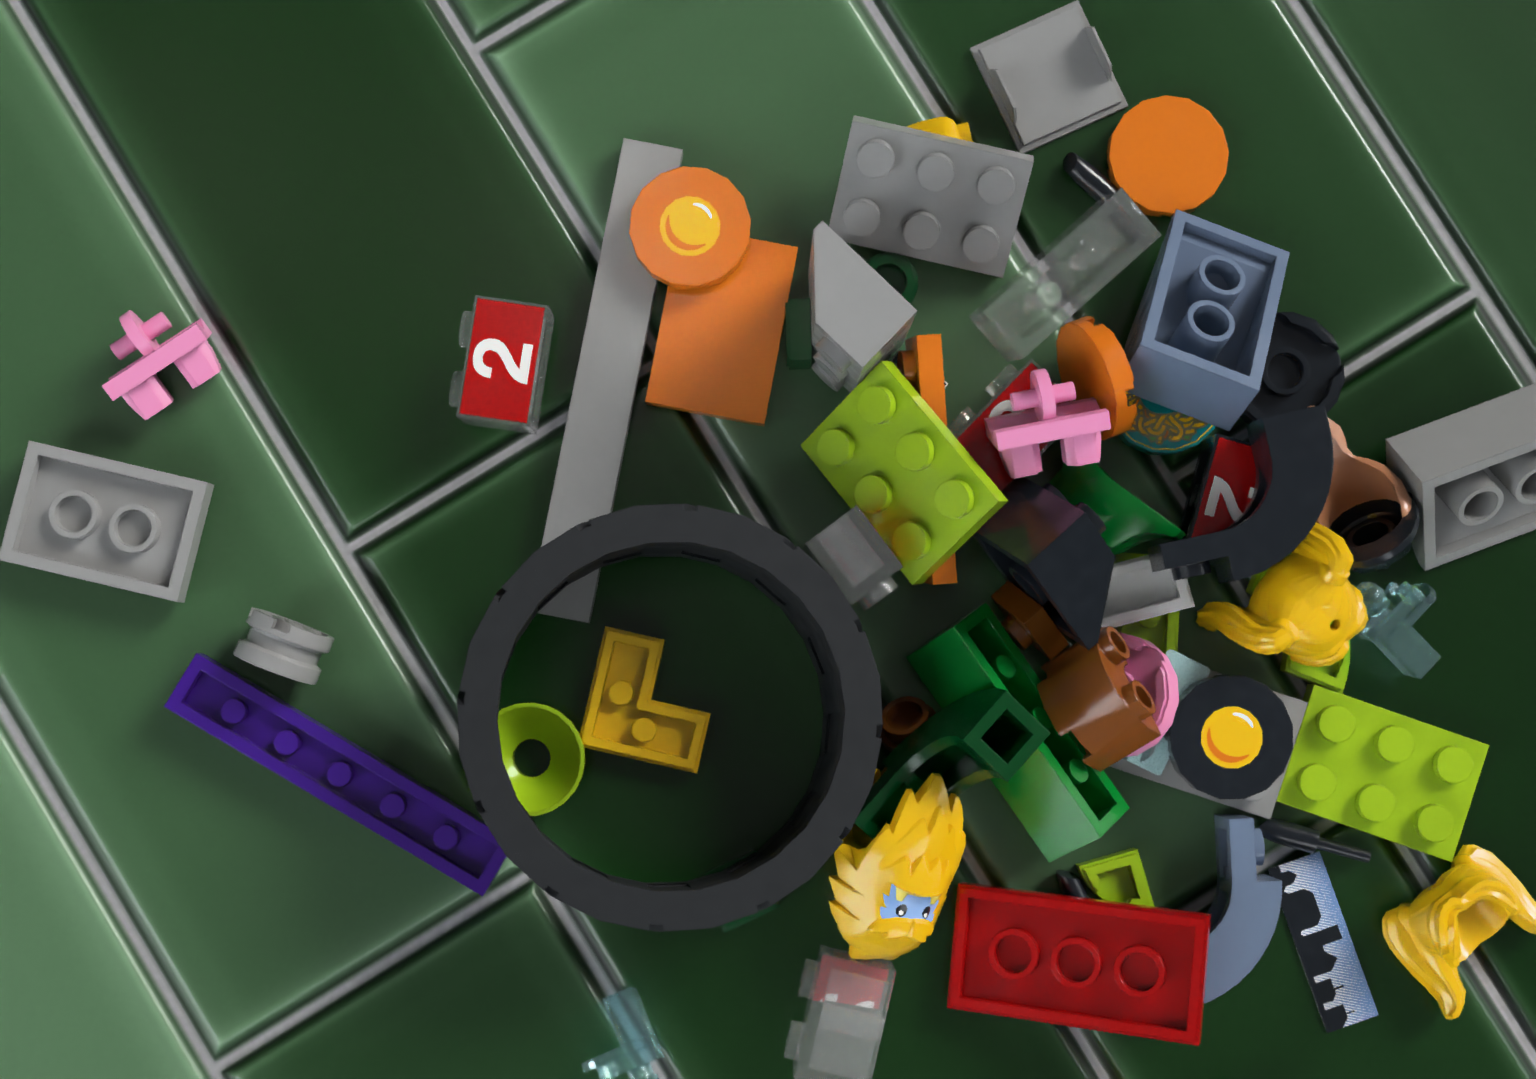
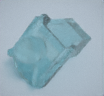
M1370 581L1358 584L1356 588L1363 595V602L1367 608L1369 619L1365 628L1360 632L1367 640L1372 641L1403 675L1421 679L1441 656L1412 625L1437 600L1435 590L1427 583L1410 585L1407 581L1403 582L1400 586L1395 582H1391L1385 590Z
M631 986L603 998L602 1000L620 1047L582 1063L583 1072L587 1073L597 1070L600 1079H615L626 1073L629 1079H659L658 1074H654L650 1063L663 1058L664 1055L657 1036L653 1032L637 988Z

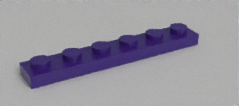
M204 653L195 654L164 705L165 708L481 896L487 893L507 859V856L483 819Z

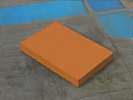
M750 238L749 248L739 268L720 284L707 288L705 286L698 289L689 288L690 290L674 289L667 286L645 399L646 405L765 427L785 322V303L788 302L798 247Z

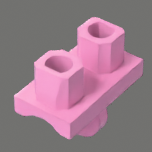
M129 310L119 317L126 335L109 346L119 360L124 359L137 349L143 356L109 377V381L104 383L102 387L112 401L122 396L136 413L144 420H147L174 401L173 396L156 375L157 372L174 362L193 389L220 372L222 369L213 348L207 341L212 332L202 318H200L159 345L155 338L172 327L164 313L159 312L146 322H143L133 311Z
M1045 368L1031 371L1030 390L1010 393V402L1015 413L984 418L986 436L997 448L1005 471L1014 479L1036 475L1043 471L1039 443L1060 440L1062 461L1067 466H1082L1099 462L1101 458V431L1111 429L1109 410L1106 408L1100 409L1094 397L1076 400L1075 386L1072 381L1052 385Z

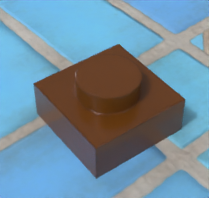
M1009 580L991 596L1005 616L1000 622L1013 642L1023 651L1032 645L1049 660H1052L1069 644L1044 608Z

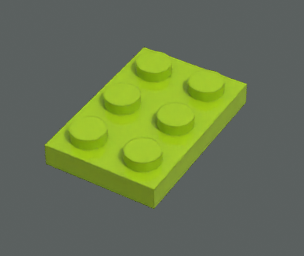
M880 361L800 445L851 510L856 514L858 508L861 509L900 561L901 565L897 567L912 585L924 583L1008 502V499L892 361Z
M1307 684L1302 701L1308 702L1276 802L1452 862L1489 745L1324 687Z

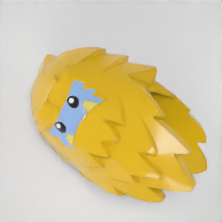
M876 768L873 785L887 768H884L881 772ZM931 773L915 795L912 789L905 790L891 823L888 824L886 822L873 840L854 823L849 834L843 839V843L834 852L838 875H829L828 877L835 900L829 901V905L839 932L844 940L850 944L848 954L852 959L894 960L914 950L921 943H925L926 938L932 935L936 920L947 898L946 893L959 867L966 846V834L963 831V809L960 798L954 793H951L948 797L945 783L939 773Z

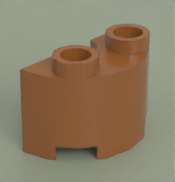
M1112 626L1101 627L1098 643L1090 650L1076 643L1052 660L1044 663L1040 668L1047 673V678L1037 684L1044 709L1058 734L1063 736L1072 731L1086 751L1082 761L1100 772L1161 736L1152 716L1156 712V707L1150 693L1139 681L1133 680L1129 683L1126 677L1124 667L1128 665L1126 660L1130 657V651L1123 637Z

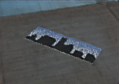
M1320 851L1268 869L1271 877L1282 880L1281 907L1326 1032L1329 1033L1379 1015Z

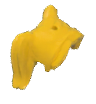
M1315 523L1311 531L1292 551L1291 555L1283 558L1268 569L1254 589L1246 608L1229 602H1206L1204 607L1197 611L1195 622L1207 631L1215 632L1219 630L1230 640L1255 653L1272 655L1279 654L1282 651L1290 655V659L1305 666L1323 667L1333 665L1344 658L1349 651V640L1365 628L1369 619L1361 591L1348 580L1350 576L1349 571L1354 562L1353 554L1350 552L1343 537L1331 529Z
M1474 844L1463 845L1454 857L1451 868L1444 872L1435 884L1425 888L1412 903H1401L1398 907L1386 911L1382 918V935L1390 950L1402 965L1436 999L1445 1019L1452 1020L1460 1016L1465 1004L1466 990L1457 969L1460 962L1466 960L1480 943L1498 932L1508 919H1511L1525 931L1536 934V902L1510 869L1492 852Z

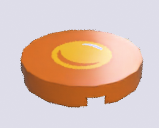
M682 166L660 173L642 188L631 209L629 234L638 261L654 279L674 289L690 290L689 288L698 289L704 286L707 288L720 284L739 268L749 248L751 218L744 197L729 179L708 168Z

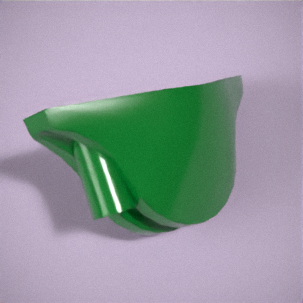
M1063 462V467L1049 481L1051 485L1064 495L1070 504L1075 506L1079 502H1083L1100 517L1106 526V531L1101 536L1114 555L1121 554L1145 541L1154 539L1178 541L1186 535L1180 528L1117 484L1098 463L1067 466Z

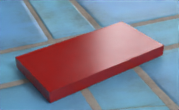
M967 882L958 883L947 1008L1199 1046L1202 1034L1211 914Z

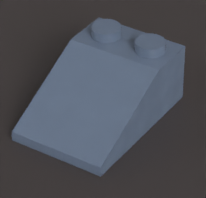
M1176 209L1169 223L1125 344L1124 351L1134 377V389L1126 392L1230 431L1260 390L1290 252Z

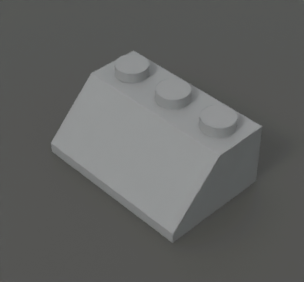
M822 220L813 229L808 268L812 357L816 361L811 368L834 391L838 392L844 386L851 393L880 361H887L903 345L917 310Z
M1536 383L1385 439L1386 466L1402 480L1407 491L1412 494L1419 509L1420 524L1415 539L1412 541V547L1418 563L1425 571L1536 529Z

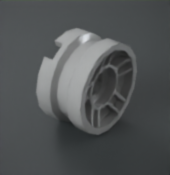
M252 607L246 620L250 630L245 639L238 640L233 652L234 656L280 676L316 685L322 671L317 664L321 654L329 653L334 638L297 621Z

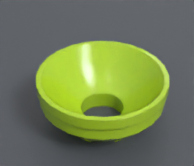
M533 702L517 703L501 709L498 714V728L502 759L518 800L530 816H539L555 810L573 795L583 777L585 748L580 733L572 721L563 713L548 705ZM528 739L541 741L550 752V764L547 770L539 776H527L519 771L515 764L514 755L517 747Z

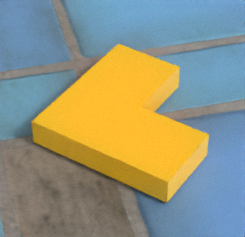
M605 626L580 731L584 748L697 774L711 713L652 699L666 640Z

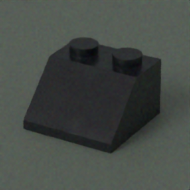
M1025 477L1016 478L1001 491L1008 499V502L973 536L1006 581L1009 580L1040 604L1059 631L1087 650H1090L1099 640L1115 561V555L1101 536L1106 531V526L1088 505L1083 502H1079L1075 506L1070 504L1064 495L1050 483H1046L1041 487Z

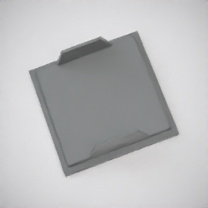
M1078 0L970 48L1014 145L1020 153L1025 154L1128 107L1126 99L1112 72V63L1095 27L1090 26Z

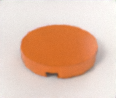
M1164 95L1143 100L1123 115L1108 140L1107 163L1109 168L1107 171L1110 182L1118 188L1117 193L1122 200L1144 215L1161 217L1162 215L1173 216L1176 209L1191 213L1208 201L1218 189L1226 175L1229 149L1223 128L1209 110L1188 98Z
M1085 316L1070 321L1060 328L1056 341L1057 364L1061 382L1072 381L1074 383L1076 400L1094 397L1100 409L1106 408L1109 410L1111 429L1101 431V440H1106L1123 434L1132 428L1137 414L1136 403L1127 406L1126 391L1134 389V377L1125 351L1115 334L1103 323L1094 326V317Z

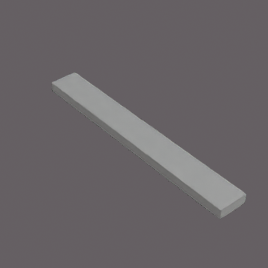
M623 138L541 547L574 526L587 522L589 519L612 513L658 285V280L654 279L637 259L629 234L631 209L642 188L660 173L681 167L683 149ZM601 568L567 585L539 610L538 614L590 623Z

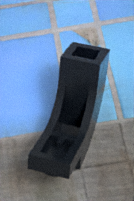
M1325 404L1262 417L1246 425L1256 468L1255 489L1246 510L1234 523L1219 532L1147 548L1152 572L1171 569L1173 580L1175 581L1212 573L1209 560H1214L1220 584L1253 576L1270 568L1290 554L1305 539L1315 525L1325 505L1332 481L1334 463L1333 442Z

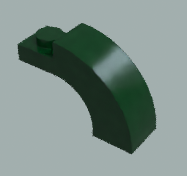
M990 688L966 695L927 719L883 760L881 764L887 770L872 786L855 824L873 840L886 822L888 824L891 823L905 790L912 789L915 795L931 773H939L942 776L948 797L951 793L959 796L973 785L990 778H1001L1009 782L1051 733L1007 690Z

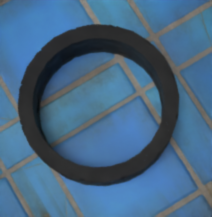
M690 504L631 506L589 519L587 522H582L536 550L507 580L490 603L470 641L457 697L460 759L476 809L507 858L555 899L602 922L655 932L710 929L738 920L772 906L810 880L843 843V839L851 831L873 786L882 738H880L883 728L880 675L866 632L862 631L860 619L833 577L798 545L795 547L789 539L744 515L697 505V507ZM638 557H683L717 565L752 583L782 609L804 640L817 672L823 708L820 754L808 790L787 823L755 853L723 871L688 881L640 882L605 874L571 857L540 831L520 803L502 759L498 728L502 681L514 648L538 611L567 585L603 566Z

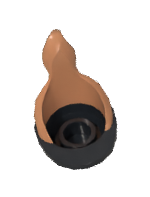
M1328 418L1333 442V473L1328 497L1316 523L1331 529L1343 537L1350 552L1353 554L1352 571L1365 574L1380 569H1388L1390 565L1408 554L1420 524L1419 509L1412 494L1407 491L1402 480L1384 464L1369 458L1353 455L1347 448L1346 439L1341 427Z

